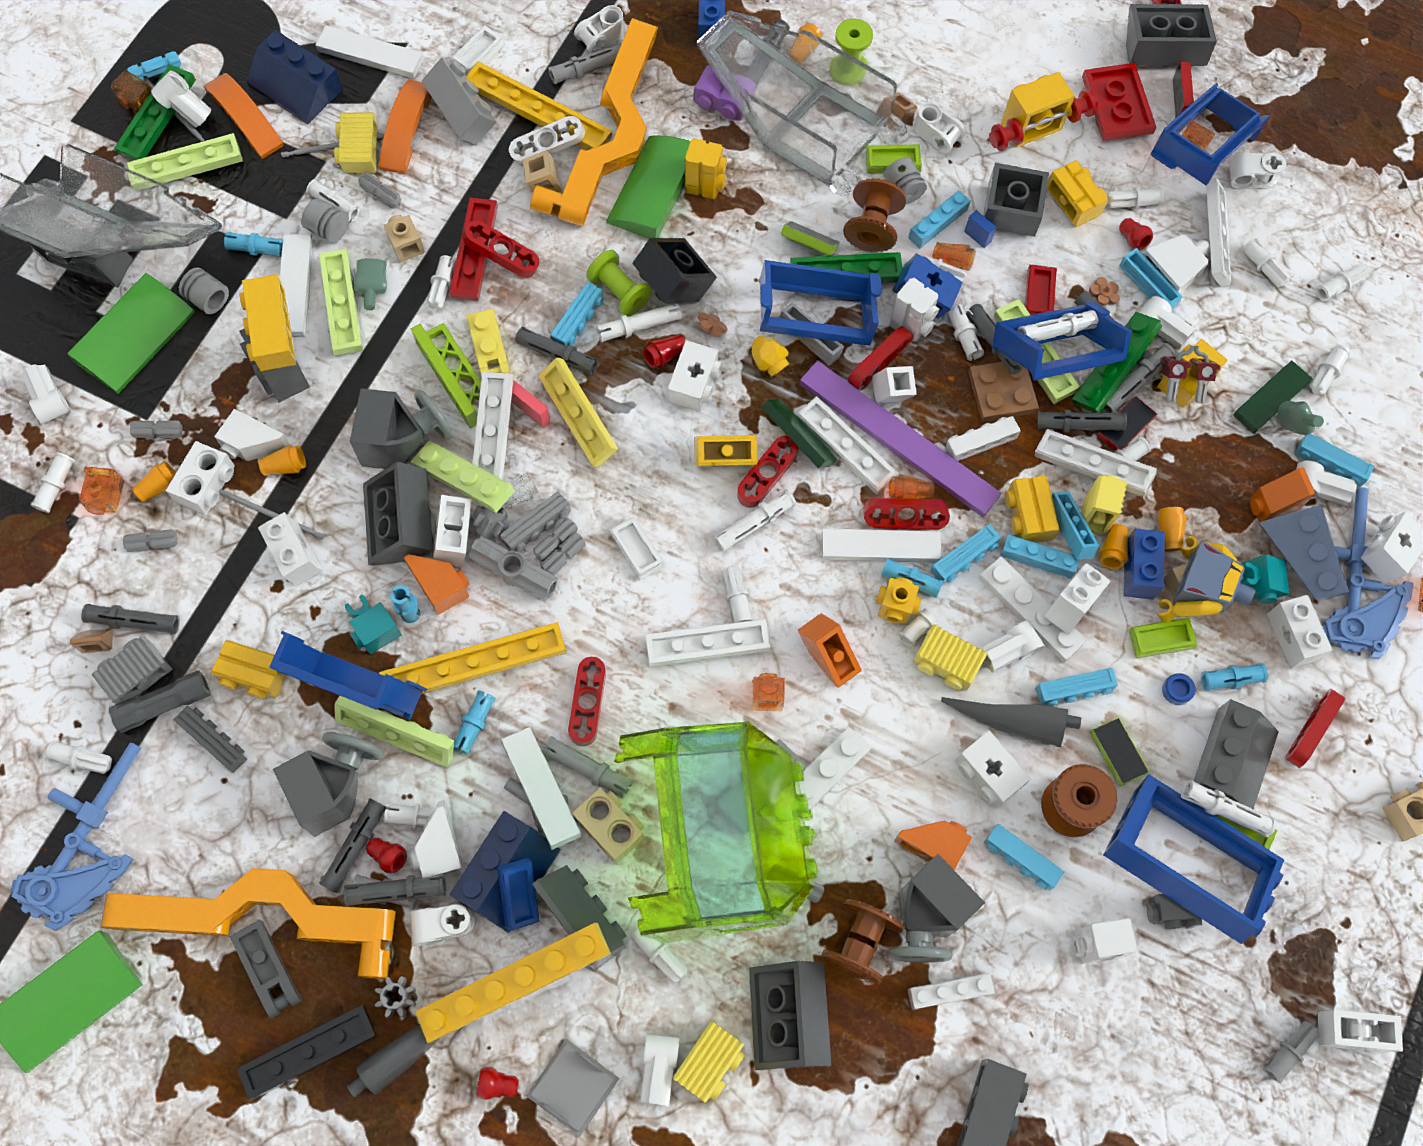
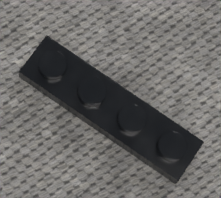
M361 1005L238 1067L237 1071L248 1099L254 1100L377 1037V1033L365 1005Z

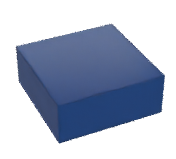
M975 210L968 217L964 232L985 248L992 242L997 227Z

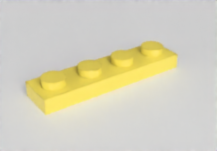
M555 358L538 377L593 467H600L618 450V447L564 359Z

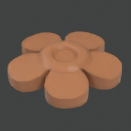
M1104 277L1097 278L1095 284H1092L1089 288L1090 294L1098 296L1096 301L1102 306L1107 305L1108 302L1116 304L1120 300L1117 294L1119 286L1115 282L1108 284Z
M703 312L698 315L697 318L701 321L699 326L707 334L711 332L713 336L721 337L723 333H726L727 326L720 322L718 316L711 313L708 315Z

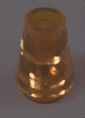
M937 242L932 257L937 260L941 258L943 263L970 271L975 259L976 249H972L970 245Z
M903 474L892 476L890 479V498H933V482Z

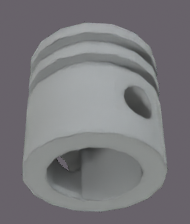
M911 158L898 159L884 171L883 176L886 181H891V183H895L896 186H900V189H903L906 194V204L919 199L927 189L925 181ZM900 168H904L902 172L898 171Z
M318 198L308 203L301 218L303 228L331 243H337L344 236L349 224V217L346 213Z
M199 267L189 270L179 284V293L207 314H214L219 311L229 296L227 286Z

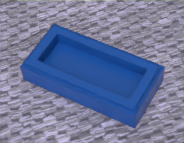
M525 858L498 866L497 872L505 928L512 931L540 922L536 891L532 885L534 883L532 861Z

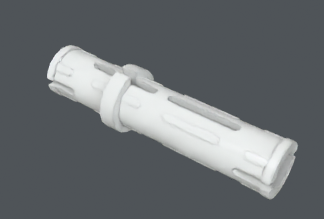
M673 303L629 317L622 315L618 320L596 325L597 333L600 334L599 339L601 343L624 335L627 338L632 336L634 332L681 320V310H677L679 308L678 303Z
M1094 310L1079 314L1066 313L1058 319L1020 326L1017 332L1027 335L1035 341L1054 338L1060 335L1073 336L1079 331L1096 328L1098 316Z
M785 489L767 502L762 501L758 504V508L751 513L745 515L718 534H715L713 536L715 543L722 552L726 551L761 526L775 522L776 517L796 505L795 498L788 489Z
M1188 780L1182 788V799L1199 805L1211 815H1221L1264 837L1271 836L1275 831L1276 820L1229 799L1222 791L1208 789L1192 780Z

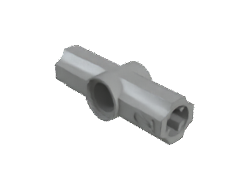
M483 536L476 539L470 548L468 559L501 577L507 585L517 586L545 602L556 589L559 581L558 577L525 560L519 552L509 551ZM516 564L520 566V569L514 573L506 571L510 565Z

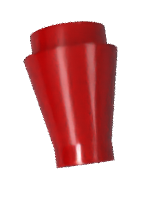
M678 334L674 337L648 342L647 346L643 348L646 362L651 368H662L682 352L685 339L682 335Z

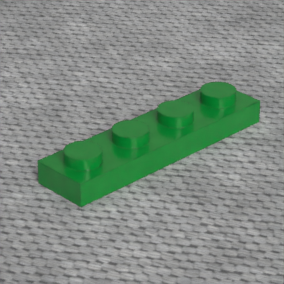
M171 64L168 65L159 79L160 81L169 71H174L187 82L189 90L196 81L192 73ZM151 92L114 147L117 154L132 161L145 158L176 110L172 107L166 108L161 105Z
M900 252L790 258V264L862 274L877 273L881 277V283L896 282L902 270Z
M1135 312L1125 326L1132 330L1126 360L1095 367L1072 398L1074 405L1092 413H1100L1162 328L1161 321Z

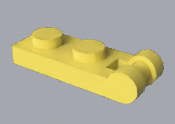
M494 308L467 314L481 376L482 372L510 373ZM497 364L500 365V367H496V368H492V369H489V368H488V366L497 365Z

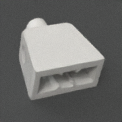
M1181 234L1147 248L1143 255L1182 294L1202 275L1209 262L1205 256L1210 254V245L1203 239L1194 244L1186 235Z

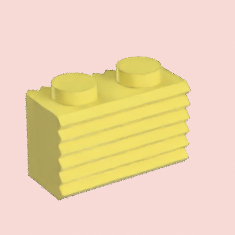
M373 112L340 113V122L335 124L339 147H335L334 156L335 162L340 164L343 173H376L378 123Z
M1099 475L1095 480V483L1084 498L1081 512L1092 533L1102 536L1107 534L1122 513V504L1124 503L1126 487L1128 486L1126 481H1122L1114 475Z
M933 624L913 662L918 664L917 668L921 672L933 676L935 673L944 678V683L954 690H961L962 688L967 691L987 653Z
M711 1021L672 1079L704 1103L707 1102L709 1097L715 1101L726 1085L721 1079L728 1068L735 1072L745 1057V1054L740 1051L744 1044Z

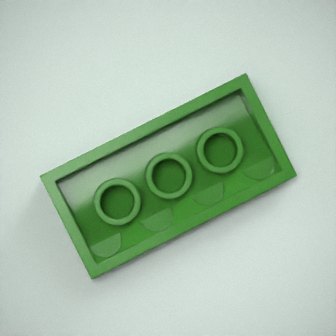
M649 136L606 222L646 238H658L685 185V156L690 141L671 136Z
M145 273L67 354L76 365L119 394L192 317L195 311L170 289L148 273Z
M98 930L0 1003V1044L25 1073H29L143 984L110 935Z

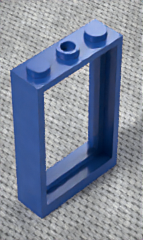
M1150 774L1134 790L1103 854L1109 860L1240 944L1245 942L1250 936L1257 937L1263 930L1266 921L1262 918L1274 902L1275 897L1271 894L1283 878L1280 870L1285 860L1215 815L1207 813L1199 805L1182 799L1180 793ZM1152 807L1258 873L1243 914L1134 845Z

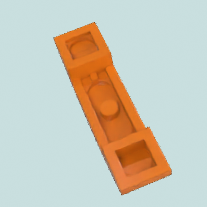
M224 73L203 86L214 102L223 108L244 134L249 145L261 159L284 146L282 140L260 109L230 75Z
M408 79L397 95L383 137L379 158L380 170L406 174L413 153L411 144L423 109H428L432 97L420 81Z

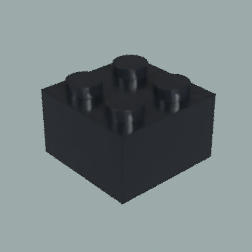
M649 238L632 263L639 271V276L648 282L655 291L656 297L664 303L699 302L717 278L685 238Z

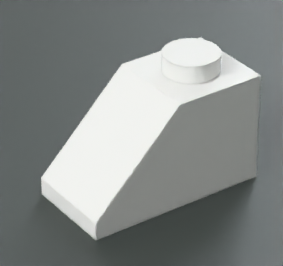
M233 409L214 436L221 446V452L226 453L232 459L239 457L245 461L266 457L290 445L283 433L236 409Z
M445 800L439 801L416 840L415 851L411 852L415 871L421 870L423 877L439 875L462 867V856Z

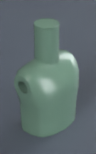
M365 258L357 261L354 289L356 292L364 294V309L374 310L376 294L386 292L387 265L383 260Z
M1285 401L1278 407V419L1285 430L1308 435L1314 432L1315 427H1321L1324 423L1322 416L1312 414L1309 405L1305 401Z

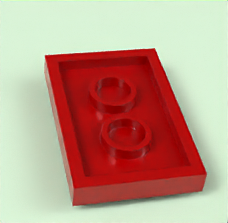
M1135 63L1084 70L1082 78L1085 88L1094 93L1098 99V107L1094 116L1102 141L1154 134L1157 127Z

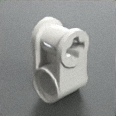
M606 6L590 18L581 21L575 28L574 35L578 40L585 43L589 53L607 48L616 41L621 40L625 34L623 12L617 6Z
M927 102L919 107L914 122V132L933 145L939 152L948 154L953 149V144L966 135L964 124L935 103Z
M1273 152L1237 153L1229 159L1231 185L1235 189L1272 188L1277 184L1279 174L1284 171L1286 160L1282 155Z
M459 904L409 912L413 946L429 945L447 939L463 937L473 931L476 919L473 912ZM457 913L465 917V921L459 924L460 928L452 925V920L457 919Z

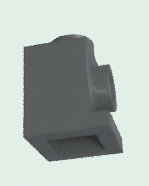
M1157 894L1149 898L1147 917L1150 923L1164 924L1165 929L1184 927L1191 929L1202 925L1201 918L1164 894Z

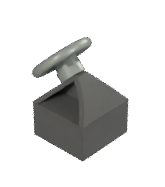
M360 389L350 444L362 467L386 469L395 462L405 463L417 449L424 435L433 429L446 440H450L453 437L452 429L446 418L424 391L417 390L414 393L415 400L421 410L412 415L396 392Z
M326 732L322 736V741L326 745L338 750L335 759L308 750L273 768L299 825L316 837L348 820L356 800L358 788L357 770L359 769L361 758L380 760L384 756L381 748L350 735Z
M939 854L929 861L901 889L900 910L903 925L907 931L906 943H908V946L889 948L886 951V956L891 960L920 963L946 962L951 960L953 955L950 950L933 947L932 936L947 938L956 932L985 904L978 894Z

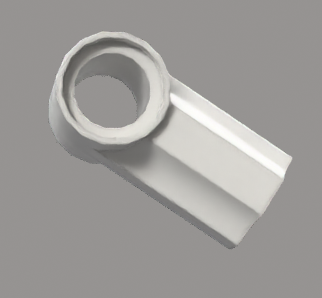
M169 71L151 90L152 95L161 105L166 108L172 107L195 128L200 126L211 113V108L192 93L187 82L174 71Z
M1153 296L1139 313L1160 320L1162 328L1157 334L1177 349H1180L1193 334L1195 328L1173 314L1170 304L1165 299Z
M34 364L25 368L22 378L32 398L29 401L30 406L40 423H46L70 412L66 399L56 387L46 365Z
M1301 461L1297 464L1296 469L1305 468L1316 493L1311 499L1319 497L1344 506L1351 502L1357 486L1354 480L1326 472L1321 464L1314 461Z
M1026 620L1012 627L1006 632V635L980 649L986 651L987 656L983 663L993 673L1019 658L1024 660L1042 650L1045 645L1031 622Z
M647 1033L643 1057L645 1070L640 1102L669 1106L673 1070L677 1067L680 1038Z

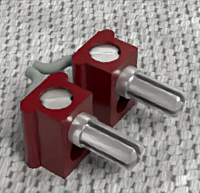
M1190 346L1189 350L1178 353L1176 357H1161L1160 361L1163 362L1161 373L1168 377L1169 381L1166 400L1176 401L1180 379H1186L1187 370L1191 367L1190 375L1197 379L1198 383L1195 402L1205 403L1209 381H1215L1220 365L1209 359L1207 354L1200 352L1199 346ZM1194 350L1195 354L1203 357L1204 359L1192 358L1188 362L1187 360L1183 359L1182 356L1189 355Z

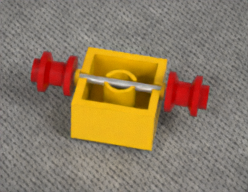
M1060 72L1043 75L1028 84H1020L1011 90L1001 125L995 124L992 126L989 133L990 143L999 151H1004L1008 148V143L1010 142L1017 148L1063 129L1066 118L1070 122L1075 123L1081 119V114L1087 117L1095 115L1098 99L1088 89L1082 90L1076 99Z

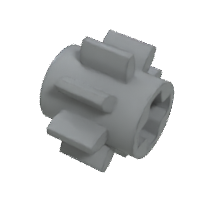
M477 505L471 516L475 520L473 523L475 531L489 539L494 538V536L498 537L510 525V522L506 520L508 517L507 510L503 506L495 513L484 506Z
M401 976L398 983H394L391 978L386 977L387 985L383 989H375L380 994L381 1000L375 1004V1007H386L385 1017L391 1018L394 1011H397L404 1018L406 1017L404 1009L409 1005L416 1006V1003L411 1000V994L417 989L414 986L404 987L407 978ZM391 992H398L403 996L401 1002L393 1003V1000L389 999Z

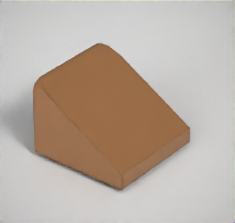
M900 92L884 98L878 110V115L892 126L898 127L918 107Z
M111 628L83 631L72 637L70 644L82 654L110 651L112 649L113 631Z

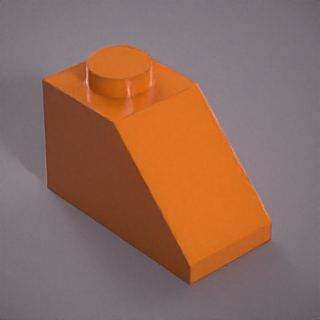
M1302 467L1260 487L1250 498V507L1259 522L1299 511L1316 493L1305 468Z
M410 554L404 557L410 571L438 615L470 597L466 589L470 583L461 569L455 571L449 562Z
M820 613L798 629L809 654L836 687L839 688L862 671L840 624Z
M944 820L902 830L894 842L926 862L931 861L939 854L955 870L972 837L966 834L967 829L954 821L948 823Z

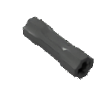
M197 670L176 679L173 683L160 689L109 707V714L116 730L123 733L177 707L190 705L211 696V691L203 673Z

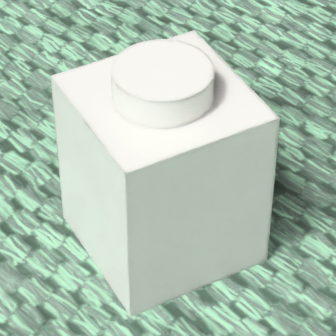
M913 366L888 367L872 376L875 402L877 404L903 402L917 395Z

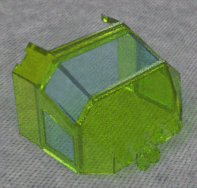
M749 721L666 727L620 735L618 744L623 751L622 753H616L614 762L622 763L639 759H653L668 888L666 892L628 897L631 909L638 908L642 917L637 922L640 935L661 942L672 943L788 925L814 889L813 879L818 878L815 858L810 859L809 846L813 845L816 833L814 829H811L810 825L806 826L805 821L813 818V812L808 808L806 794H801L800 781H804L801 762H797L788 751Z

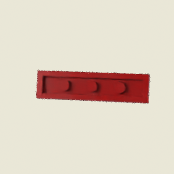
M469 198L462 236L466 225L473 220L481 221L494 228L498 209L496 200ZM476 231L472 237L477 239L480 233ZM461 236L449 293L451 298L479 301L487 258L466 246ZM488 238V241L485 244L486 246H489V243L491 241L490 238Z

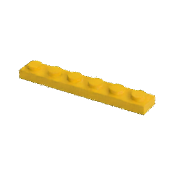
M479 61L466 75L467 79L478 88V94L542 127L567 116L577 117L585 128V136L576 145L586 150L606 144L613 137L611 129ZM570 125L568 133L571 136L574 135L576 128ZM557 130L556 133L561 136L560 131Z
M555 622L381 671L379 674L383 676L388 674L403 682H406V680L414 682L427 689L426 692L422 691L421 693L425 694L566 654L567 652L559 623Z
M593 923L415 1011L426 1041L431 1043L610 955L611 952L598 923Z

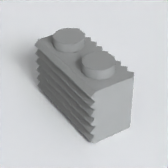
M140 636L127 642L123 647V651L119 652L118 655L103 660L98 665L97 671L92 673V676L111 701L118 704L130 698H136L173 669L156 647L145 636Z

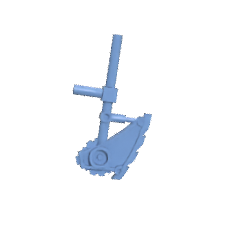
M1359 487L1356 489L1352 545L1348 548L1335 546L1339 559L1345 560V566H1350L1349 577L1346 579L1350 592L1347 598V606H1344L1343 610L1340 608L1335 610L1333 616L1322 622V627L1329 643L1339 645L1341 650L1359 653L1360 649L1363 651L1367 649L1371 653L1367 658L1379 660L1391 644L1388 642L1397 636L1401 626L1397 625L1406 617L1408 607L1405 606L1411 600L1413 583L1404 581L1402 584L1393 587L1383 585L1380 581L1365 579L1364 575H1362L1363 567L1367 565L1361 559V556L1367 548L1364 545L1369 490L1365 487ZM1361 588L1377 592L1380 590L1388 591L1378 600L1360 609Z
M132 742L127 746L92 803L87 801L83 803L56 788L52 789L48 794V800L77 814L75 818L81 821L74 832L69 833L65 837V846L52 866L48 865L46 868L38 866L34 868L33 872L28 871L25 875H18L17 880H13L10 891L13 892L11 897L17 899L19 904H22L21 910L24 913L28 914L30 912L31 916L35 918H40L42 915L45 918L50 917L51 921L44 924V926L54 931L61 929L76 919L72 916L84 913L96 902L92 900L105 895L114 885L111 882L121 877L134 860L126 854L121 858L118 856L110 857L101 852L99 847L87 842L85 839L92 827L97 829L100 827L108 814L107 811L103 810L141 750V747ZM77 851H81L92 858L98 857L102 859V861L88 866L65 871Z

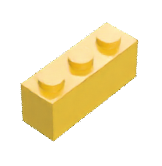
M278 274L242 280L243 292L239 293V298L243 310H246L247 318H243V326L246 335L250 336L251 343L246 344L250 361H255L260 371L296 365L286 293Z

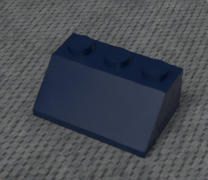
M274 30L257 47L247 79V84L307 125L343 90L334 67L277 30Z
M503 811L449 895L509 933L510 931L505 928L497 867L528 858L532 861L535 882L546 875L561 849L557 847L551 850L547 839L516 817Z

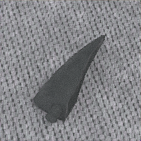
M941 697V702L987 726L1030 741L1054 745L1060 748L1065 727L1080 729L1081 717L1068 715V709L1040 704H985Z
M416 1025L358 1065L355 1069L359 1077L347 1085L348 1090L353 1097H356L367 1087L374 1095L378 1094L408 1070L439 1039L427 1043L421 1025Z

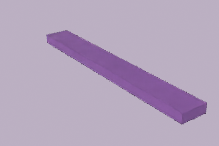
M818 360L801 378L799 385L817 396L821 401L984 518L1002 494L1000 491Z

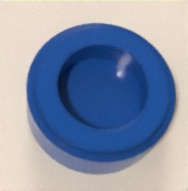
M1182 673L1171 675L1164 681L1162 686L1163 696L1174 705L1186 704L1194 697L1196 692L1193 680Z

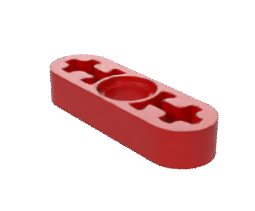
M473 220L466 225L462 236L466 246L522 278H529L535 274L539 266V258L535 252L481 221ZM476 231L480 233L477 239L472 237ZM488 238H490L491 241L489 243V246H486L485 244L488 241ZM503 244L508 249V253L505 255L498 254L494 250V245ZM513 252H515L517 255L512 261L511 257L513 255ZM524 260L529 261L527 267L521 265Z
M900 326L851 372L848 382L858 390L863 389L873 380L872 376L882 371L906 349L914 335L905 327Z
M788 436L778 437L758 460L757 465H754L740 482L737 498L741 505L748 508L758 506L794 463L798 454V446ZM790 447V454L784 453L779 463L776 459L779 457L780 448ZM769 465L776 470V474L771 478H766L760 474L759 470L763 466ZM757 481L759 485L756 488V497L754 495L746 497V490H752Z
M872 498L863 507L865 522L873 528L939 530L944 528L950 520L947 505L943 501L936 499ZM890 508H893V518L889 517ZM904 508H910L915 512L913 517L906 520L901 519L898 514ZM875 509H881L879 517H873ZM920 509H923L924 514L922 513L923 519H920ZM939 510L940 514H938L937 519H932L931 515L934 514V511Z
M592 656L584 658L579 663L568 727L572 742L578 746L592 744L598 732L606 669L601 659ZM591 665L596 666V670L600 672V674H594L593 687L588 686V674L584 672V670H589ZM584 694H592L596 698V704L590 709H584L579 705V699ZM577 713L587 717V729L591 731V733H586L584 738H579L578 732L575 731V729H580L582 725V717H576Z
M1332 688L1322 696L1285 756L1287 761L1298 768L1305 765L1345 701L1344 696Z

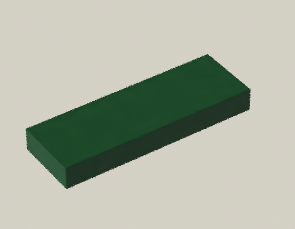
M1291 360L1238 408L1233 416L1255 434L1278 413V407L1283 402L1291 401L1313 378Z
M781 399L768 400L762 406L770 418L817 468L831 467L837 461V458Z

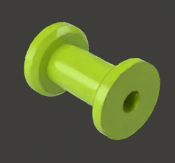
M851 18L842 21L836 29L835 39L841 47V52L835 55L831 63L832 75L838 81L846 84L857 83L866 76L868 64L864 56H862V51L871 45L873 39V30L867 22Z
M607 250L596 257L590 264L586 278L592 284L603 282L620 300V313L627 315V317L632 316L649 301L652 295V288L647 283L635 284L618 267L619 255L614 250Z

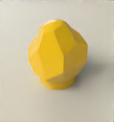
M758 336L754 339L751 346L752 356L760 371H767L770 377L790 365L786 359L788 350L784 345L773 338L768 339L764 336Z

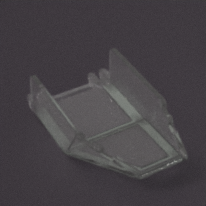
M729 10L697 41V47L763 146L826 184L838 195L847 197L852 191L851 185L856 186L858 182L862 181L860 175L848 166L877 136L884 144L896 145L898 142L897 136L902 137L907 132L905 123L892 114L897 90L896 82L811 32L801 30L800 33L786 30V25L779 23L776 26L762 23L760 18Z
M70 144L61 147L59 182L46 178L40 180L37 184L28 185L0 173V230L63 258L190 246L220 230L222 224L201 209H191L186 205L187 200L182 196L173 197L169 194V188L164 184Z

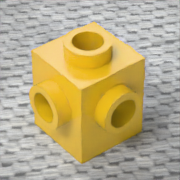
M890 578L887 587L881 586L876 603L881 604L878 617L885 618L892 623L907 625L911 614L917 615L922 598L917 597L919 586L914 585L912 581L906 578Z

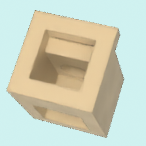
M548 150L522 159L526 184L532 193L537 185L556 192L562 191L556 163Z
M394 215L388 220L387 224H384L387 237L400 263L425 253L421 237L410 215L405 217Z

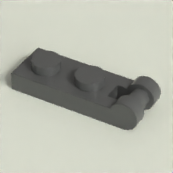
M259 919L229 936L267 1015L271 1019L280 1015L283 1008L289 1005L293 1007L302 1002V997L294 985L262 920ZM280 985L284 993L274 998L270 990Z

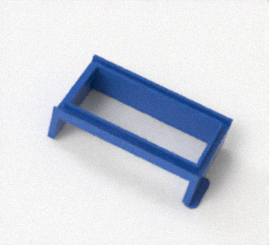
M1215 83L1163 129L1151 151V156L1168 168L1176 169V167H1179L1206 186L1211 181L1218 167L1248 139L1255 141L1271 116H1261L1260 113L1223 89L1217 88L1218 83ZM1206 109L1231 124L1232 128L1237 131L1212 155L1179 134Z
M769 260L764 261L759 278L761 332L871 345L879 324L876 297H880L882 294L880 275L877 273L862 274ZM772 289L861 301L863 329L770 317L773 304Z
M1088 301L1085 305L996 322L992 349H1000L1002 353L1028 369L1035 381L1125 361L1132 330L1108 317L1110 314L1109 310L1095 302ZM1094 310L1098 316L1096 328L1079 331L1073 336L1060 335L1054 338L1035 341L1031 337L1017 332L1020 326L1058 319L1066 313L1079 314ZM1084 335L1106 349L1042 363L1044 352L1042 343Z
M284 631L281 632L283 637L269 666L270 669L375 710L381 708L407 719H411L422 691H427L426 688L408 680L403 682L388 674L383 676L303 644L304 640Z

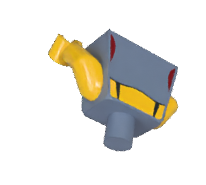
M1189 536L1185 539L1188 548L1180 547L1183 557L1189 559L1174 597V601H1177V603L1173 605L1171 601L1162 599L1159 602L1160 608H1169V610L1164 613L1158 612L1157 615L1160 620L1170 622L1176 615L1178 617H1197L1222 613L1232 604L1233 600L1248 606L1255 595V589L1240 583L1245 568L1238 562L1227 546L1204 541L1198 544L1194 536Z

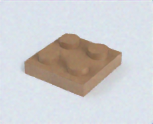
M1003 362L969 368L968 374L981 422L998 420L1002 417H1017L1037 413L1039 406L1029 371L1025 367H1022V370L1016 374H1010Z

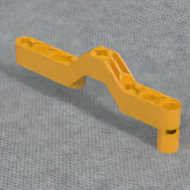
M634 18L631 19L600 101V106L608 109L618 128L613 141L588 151L584 149L579 151L563 194L537 185L531 198L530 209L552 216V214L557 215L560 220L583 227L602 176L636 163L645 142L647 127L632 99L653 47L658 27Z
M252 868L216 899L108 893L106 894L100 927L125 931L229 936L230 926L255 905L282 906L298 925V940L362 944L358 977L386 979L388 977L391 951L385 950L386 942H392L396 911L316 905L293 874L286 870Z

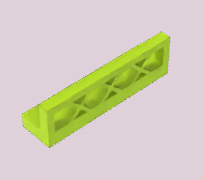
M421 323L410 328L415 343L469 429L476 426L478 414L473 407L474 399L479 400L480 394L477 393V390L480 391L481 380L446 325L442 323L427 332ZM443 334L446 338L444 349L435 347L431 339ZM447 356L459 358L458 370L449 369L445 363ZM460 378L473 380L474 385L471 392L464 391L459 385Z

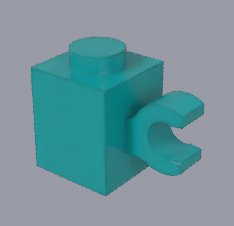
M1265 554L1241 562L1245 570L1240 583L1255 589L1253 599L1258 600L1261 604H1270L1276 602L1279 597L1289 595L1286 560Z
M360 595L362 607L359 610H353L349 603L345 604V609L354 618L349 621L355 630L350 633V636L359 649L365 646L371 655L402 636L381 602L371 608L367 598L364 595Z

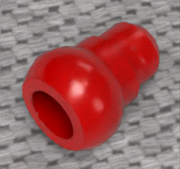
M1131 218L1124 219L1119 225L1120 232L1124 234L1132 249L1143 250L1153 239V231L1149 226L1141 225Z
M373 838L366 846L367 854L374 858V861L379 863L380 869L386 873L398 872L407 860V852L400 844H391L388 841H383L381 838Z
M483 1067L480 1069L476 1096L482 1100H489L493 1097L501 1098V1096L512 1098L517 1095L519 1079L516 1076H509L498 1072L493 1067Z

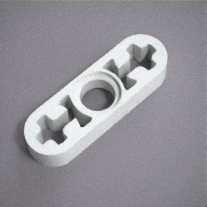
M567 116L514 139L509 146V153L518 164L523 165L522 159L548 150L550 155L581 142L585 136V128L577 117ZM570 125L576 128L574 130L575 134L572 136L568 133ZM557 130L561 133L562 141H560V137L556 133ZM546 134L553 135V144L549 147H542L540 144L541 138ZM532 141H534L535 146L539 149L538 151L534 150ZM521 146L526 148V155L524 156L519 154Z

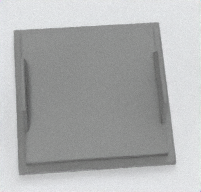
M565 1039L526 1096L580 1137L620 1078L568 1039Z

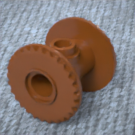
M872 178L862 180L853 189V199L863 208V213L861 216L851 218L845 223L843 228L844 237L851 245L860 250L876 253L888 251V249L894 247L898 236L896 230L886 222L887 217L904 209L906 194L903 189H900V186H896L895 183L885 179Z
M1087 764L1074 765L1065 769L1057 779L1053 780L1046 787L1041 799L1042 813L1048 825L1057 833L1067 837H1082L1088 835L1111 818L1117 806V791L1111 778L1101 769Z
M846 899L842 906L854 914L856 919L841 954L823 950L822 958L851 975L880 984L884 977L869 967L870 962L877 950L884 929L901 933L904 925L895 917L876 907L860 901Z

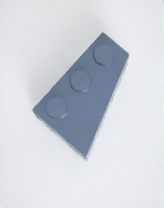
M1321 505L1259 522L1317 601L1350 593L1324 509Z

